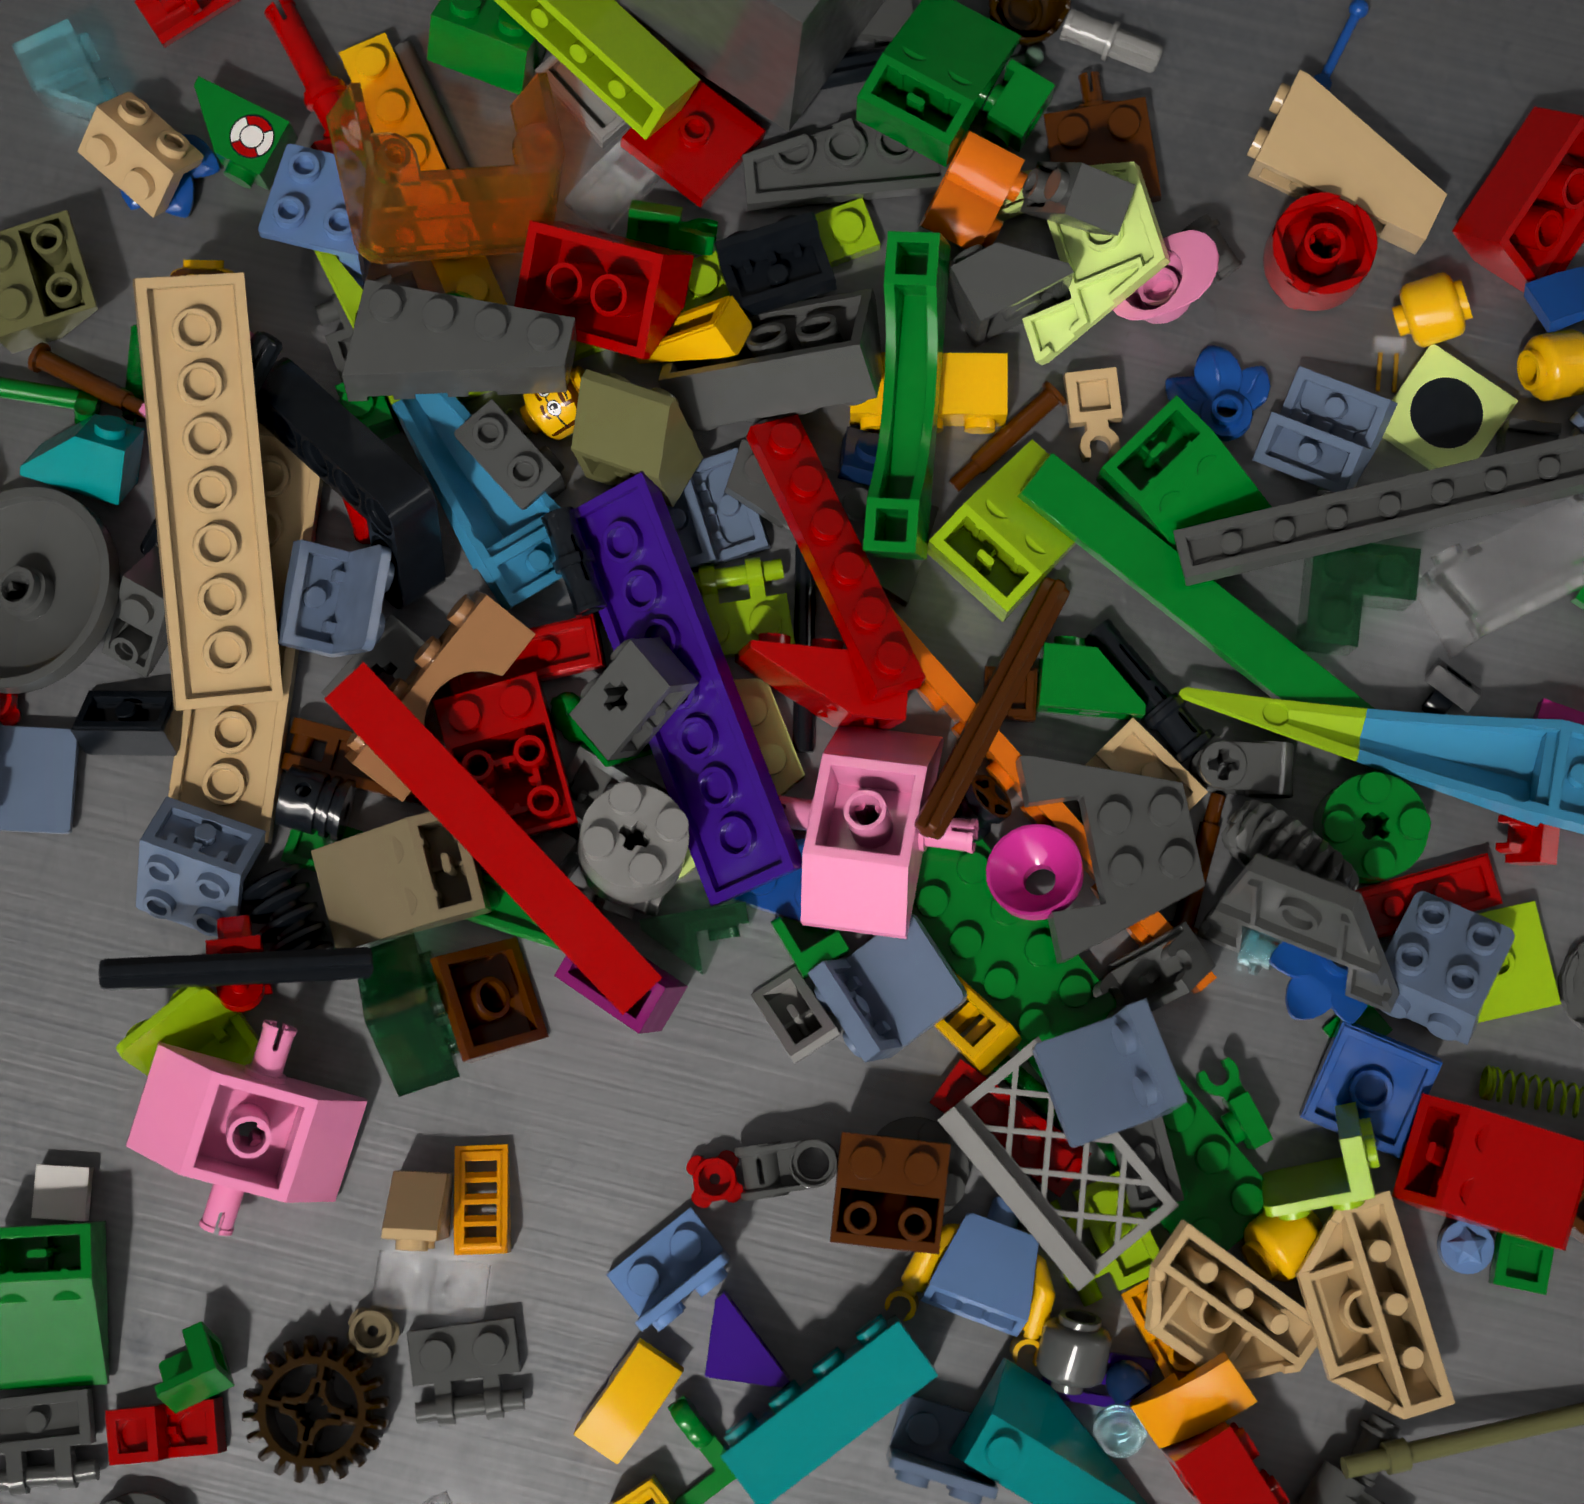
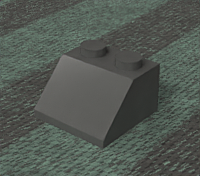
M999 242L985 249L982 248L981 244H977L962 251L953 259L955 264L950 266L947 299L974 348L1022 324L1023 318L1064 302L1074 271L1067 262Z

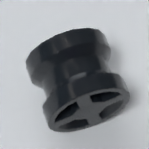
M976 775L954 818L978 819V839H973V842H979L990 833L991 824H1000L1011 815V801L1004 789L992 778L985 775Z

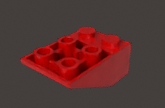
M760 633L758 640H750L735 654V663L797 704L805 707L832 727L858 726L890 730L906 720L908 691L872 701L849 651L843 649V641L816 638L812 639L811 646L790 644L791 636Z
M536 671L433 701L446 749L528 836L578 823L548 703Z
M1422 1093L1391 1197L1420 1210L1566 1251L1584 1189V1141L1470 1105Z
M1234 1421L1230 1424L1223 1422L1194 1437L1161 1449L1190 1497L1198 1504H1290L1289 1499L1274 1476H1269L1264 1468L1258 1471L1253 1460L1259 1457L1260 1453L1244 1428H1239Z

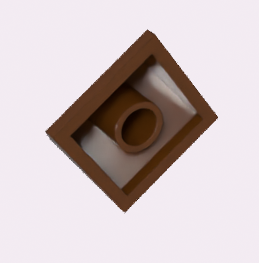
M516 937L430 959L463 1062L474 1063L549 1037Z

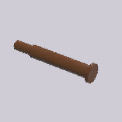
M41 342L30 353L28 359L29 370L35 373L44 371L123 411L127 409L145 418L138 411L144 401L133 396V392L51 352L50 345Z
M1045 381L1042 384L1044 390L969 458L970 461L948 481L957 492H960L980 472L984 473L1057 405L1064 407L1067 404L1062 394L1050 382Z
M1210 793L1204 820L1199 824L1195 839L1205 884L1220 832L1218 825L1226 796L1218 793ZM1205 886L1179 901L1174 921H1168L1173 928L1186 921L1193 933L1198 935L1199 929L1194 927Z

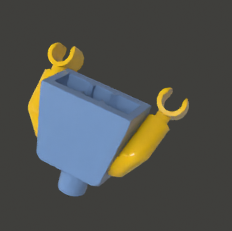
M995 1197L992 1200L987 1218L974 1213H967L961 1225L947 1223L942 1227L939 1255L914 1252L901 1276L903 1286L893 1289L887 1296L884 1305L885 1310L888 1311L893 1298L897 1296L907 1298L911 1304V1310L907 1313L904 1321H908L915 1315L918 1309L919 1299L917 1292L924 1291L921 1302L1013 1335L1014 1337L1010 1343V1353L1015 1363L1018 1360L1019 1349L1023 1345H1034L1036 1351L1033 1355L1032 1363L1036 1367L1040 1344L1039 1336L1042 1333L1045 1322L1050 1318L1055 1299V1290L1047 1262L1041 1255L1037 1254L1039 1243L1031 1234L1017 1230L1020 1220L1001 1197Z

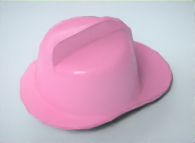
M1195 230L1178 232L1163 238L1171 262L1114 308L1113 311L1122 318L1131 321L1143 320L1152 324L1169 323L1178 319L1188 310L1191 303L1199 299L1211 286L1218 271L1219 263L1216 243L1206 233Z

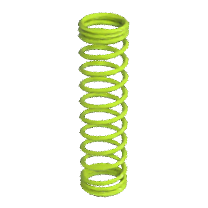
M1490 1065L1485 1066L1479 1084V1096L1482 1100L1487 1099L1490 1101L1493 1098L1498 1071L1499 1086L1496 1093L1497 1103L1500 1102L1503 1093V1083L1507 1075L1511 1073L1512 1087L1509 1094V1105L1514 1103L1517 1082L1521 1076H1524L1525 1088L1521 1100L1522 1108L1527 1105L1529 1086L1533 1079L1536 1078L1538 1090L1534 1101L1535 1111L1540 1107L1542 1088L1546 1081H1549L1551 1092L1547 1102V1112L1550 1113L1552 1111L1554 1092L1561 1083L1563 1096L1559 1114L1562 1116L1565 1113L1567 1094L1570 1088L1575 1086L1576 1098L1572 1108V1117L1576 1118L1578 1115L1580 1096L1584 1086L1579 1090L1577 1084L1572 1082L1566 1088L1563 1080H1558L1553 1084L1550 1077H1546L1541 1082L1537 1074H1534L1528 1080L1525 1072H1521L1515 1077L1512 1069L1502 1074L1499 1067Z

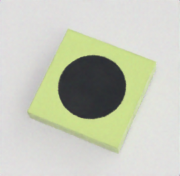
M1434 344L1426 349L1393 397L1392 401L1398 404L1382 438L1429 470L1478 459L1519 400Z

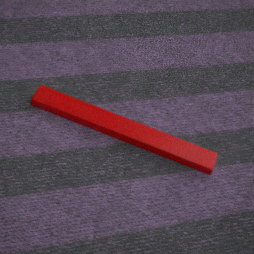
M364 662L324 698L336 713L622 1015L663 978Z

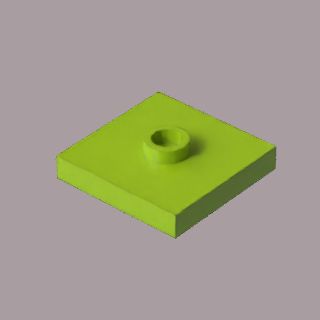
M1531 901L1478 913L1511 928L1515 935L1511 949L1483 1004L1478 1023L1560 1005L1561 1001L1536 902Z

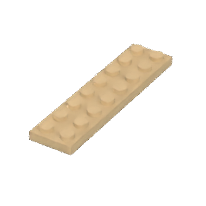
M244 272L133 279L174 710L181 711L283 701Z
M258 423L276 623L278 628L293 541L302 539L315 543L323 480L261 423ZM279 645L283 701L183 710L180 746L177 755L173 759L168 793L170 798L265 830L264 844L272 845L282 775L280 766L283 753H285L299 656L298 649Z

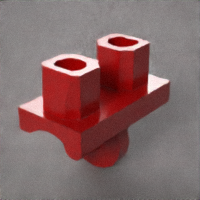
M135 0L134 2L163 47L166 48L241 0Z
M248 915L217 919L218 939L205 941L206 954L264 952L260 934L252 935V924ZM272 984L215 986L221 1004L233 1012L251 1010L261 1002L264 995L273 994Z

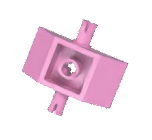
M839 726L822 753L813 799L778 795L791 829L807 831L802 853V925L907 939L923 851L925 852L928 847L966 851L971 854L975 852L976 842H973V839H978V819L972 818L970 820L953 817L944 836L939 840L922 836L915 827V820L937 780L944 743L943 737L858 726ZM875 817L878 818L875 822H873L872 824H869L870 821H871V818H875Z
M263 1021V1029L252 1063L246 1065L158 1042L126 1147L179 1175L213 1184L203 1217L199 1222L200 1228L210 1233H214L219 1214L222 1212L218 1224L220 1228L219 1235L231 1236L233 1234L234 1224L245 1192L285 1203L336 1201L368 1101L363 1097L286 1077L283 1074L293 1039L298 1031L295 1027L286 1023H282L277 1042L274 1044L279 1029L277 1027L278 1021ZM247 1121L257 1123L259 1129H252L248 1136L240 1135L239 1124H244Z

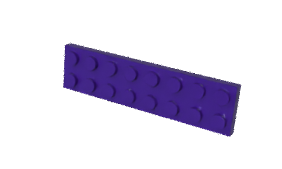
M640 472L576 507L574 514L586 548L592 549L596 559L592 565L604 600H606L608 605L604 607L605 609L599 611L613 651L630 638L660 637L699 682L651 739L649 745L669 797L674 800L688 819V848L711 906L725 903L801 869L802 856L661 490L644 472Z

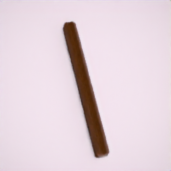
M1047 577L1040 583L915 820V827L922 836L939 840L948 829L1069 597V590L1065 587V582L1062 580H1054Z

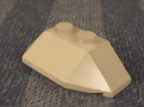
M1390 1190L1376 1193L1375 1198L1365 1200V1203L1358 1208L1343 1211L1333 1209L1295 1273L1327 1380L1404 1420L1455 1404Z
M1183 1219L1150 1265L1144 1328L1198 1367H1201L1224 1351L1243 1380L1260 1378L1277 1372H1282L1283 1374L1300 1372L1317 1348L1307 1310Z

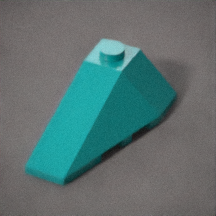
M1003 1358L949 1453L1031 1504H1147L1054 1389L1016 1364Z

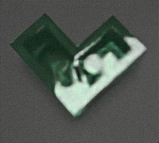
M1368 543L1305 558L1295 645L1306 652L1348 656L1359 644L1362 606L1405 611L1416 601L1421 549Z
M414 933L370 947L373 954V975L369 979L358 980L364 1020L398 1096L400 1097L460 1077L456 1055L460 1054L451 1024H445L443 1016L448 1014L438 984L433 986V983L437 982L430 961V959L434 958L432 951L429 950L422 953Z

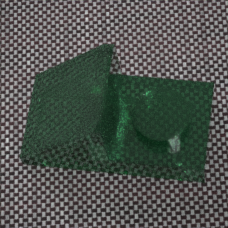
M746 902L640 919L641 930L647 936L702 976H704L698 935L708 933L709 942L729 940L741 937L739 928L750 926Z

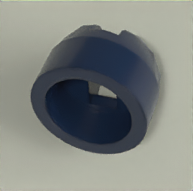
M1120 1360L1113 1363L1106 1374V1389L1118 1407L1153 1383L1145 1369L1140 1364L1138 1365L1131 1360Z

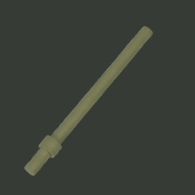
M1584 1402L1406 1442L1404 1438L1384 1441L1380 1443L1379 1449L1341 1457V1469L1346 1479L1384 1470L1388 1475L1412 1470L1415 1463L1584 1425Z

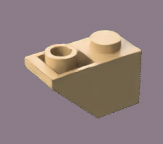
M409 1170L393 1171L381 1239H396L395 1250L428 1251V1249H435V1242L449 1238L453 1173Z

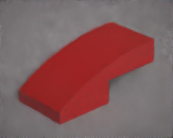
M223 1396L208 1398L178 1413H174L164 1403L105 1411L109 1466L155 1462L177 1457L219 1454L227 1451Z

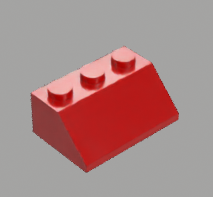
M1534 106L1452 230V233L1474 262L1523 293L1526 283L1565 271L1584 242L1583 115Z
M529 220L514 307L575 317L578 342L640 359H649L685 306L694 255L563 221Z

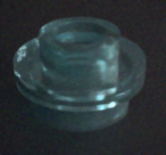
M1249 928L1242 943L1237 963L1247 967L1248 974L1257 976L1262 968L1271 970L1272 966L1269 964V958L1275 948L1281 944V941Z
M1116 1404L1109 1405L1097 1414L1093 1422V1438L1104 1452L1112 1457H1130L1139 1451L1146 1441L1147 1430L1130 1405L1122 1404L1119 1407ZM1117 1423H1125L1129 1426V1429L1123 1434H1115L1110 1430V1427Z

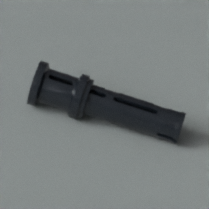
M1110 619L1099 624L1084 638L1086 644L1090 647H1098L1146 704L1145 713L1147 715L1144 718L1147 721L1146 725L1150 730L1157 729L1176 752L1175 759L1180 764L1193 756L1215 736L1211 729L1204 730L1185 707L1186 700H1183L1180 695L1178 696L1177 692L1172 694L1161 683L1151 668L1135 649L1129 645Z

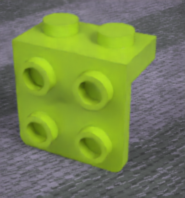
M187 987L177 990L170 997L168 1004L149 1019L140 1021L132 1026L125 1038L117 1044L116 1051L123 1060L148 1076L158 1042L246 1065L252 1063L259 1037L241 1012H233L221 1004L218 994L210 987Z
M1356 1102L1335 1106L1343 1157L1276 1169L1262 1174L1264 1179L1262 1181L1263 1205L1267 1217L1278 1216L1283 1221L1298 1220L1308 1216L1311 1210L1332 1206L1335 1210H1351L1362 1206L1365 1200L1375 1198L1371 1169L1380 1167L1371 1119L1359 1118Z

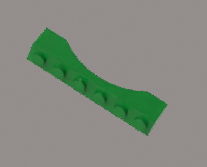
M888 231L884 272L886 331L884 393L877 454L867 495L863 551L876 558L927 560L951 253L950 244L941 233Z

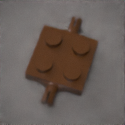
M1091 71L1093 91H1090L1087 72L1080 74L1078 80L1080 81L1083 104L1074 109L1044 114L1050 162H1082L1087 165L1134 161L1140 166L1151 203L1160 202L1161 189L1146 97L1117 102L1103 100L1100 73Z

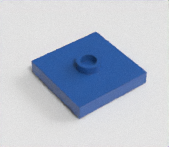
M1340 1019L1299 1111L1300 1118L1338 1133L1335 1106L1356 1102L1359 1118L1371 1119L1377 1150L1400 1159L1410 1136L1422 1093L1429 1095L1443 1062L1436 1056L1357 1023L1350 1025Z

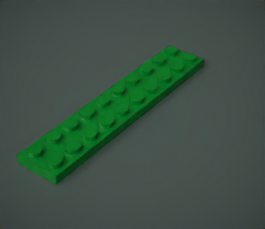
M983 839L976 842V849L973 854L966 851L928 847L925 852L923 851L912 914L920 919L952 970L1012 1024L1021 1037L1020 1043L1015 1047L1019 1052L1037 1037L1045 1041L1107 1018L1110 1010L1116 1007V1000L1109 991L1097 998L1093 996L1094 985L1099 979L1079 955L1064 963L1057 964L1048 919L1033 921L1018 918L1003 909L994 899L986 881V866L992 850ZM1032 1055L1026 1061L1043 1080L1035 1057ZM1177 1075L1188 1102L1170 1114L1162 1116L1184 1200L1177 1202L1179 1206L1159 1223L1171 1236L1183 1219L1225 1251H1228L1244 1237L1243 1233L1246 1226L1265 1211L1262 1181L1264 1179ZM1094 1142L1113 1167L1118 1170L1112 1144ZM1158 1207L1152 1208V1209H1149V1210H1150V1212L1152 1213V1212H1153L1155 1209H1157Z

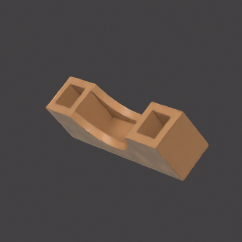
M476 591L472 597L467 594L462 596L448 613L447 620L451 624L439 639L431 636L416 653L413 661L418 665L405 681L398 678L389 686V689L423 725L428 705L436 691L443 684L458 675L468 672L481 671L503 676L536 635L487 594ZM353 732L346 743L351 749L345 757L403 802L411 791L370 747Z

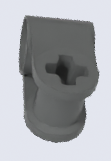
M1281 741L1214 742L1195 753L1190 761L1189 773L1208 793L1245 795L1246 797L1260 799L1292 798L1294 744ZM1217 758L1219 765L1227 767V773L1218 777L1216 770L1208 768V762Z
M812 1138L786 1143L776 1141L734 1148L735 1156L741 1158L745 1191L741 1193L742 1202L788 1195L789 1192L818 1188L826 1185L837 1173L838 1154L836 1149L829 1142L822 1139ZM816 1147L827 1154L829 1168L823 1177L810 1178L802 1172L799 1165L800 1157L807 1148ZM759 1159H761L764 1184L761 1181L760 1168L758 1162Z

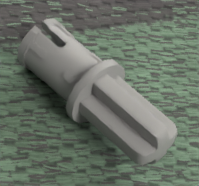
M1071 8L1060 36V40L1101 54V60L1103 61L1110 57L1149 73L1154 72L1163 53L1161 44L1120 29V22L1115 21L1114 25L1079 12L1074 8Z

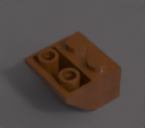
M841 1131L830 1242L939 1255L951 1144Z

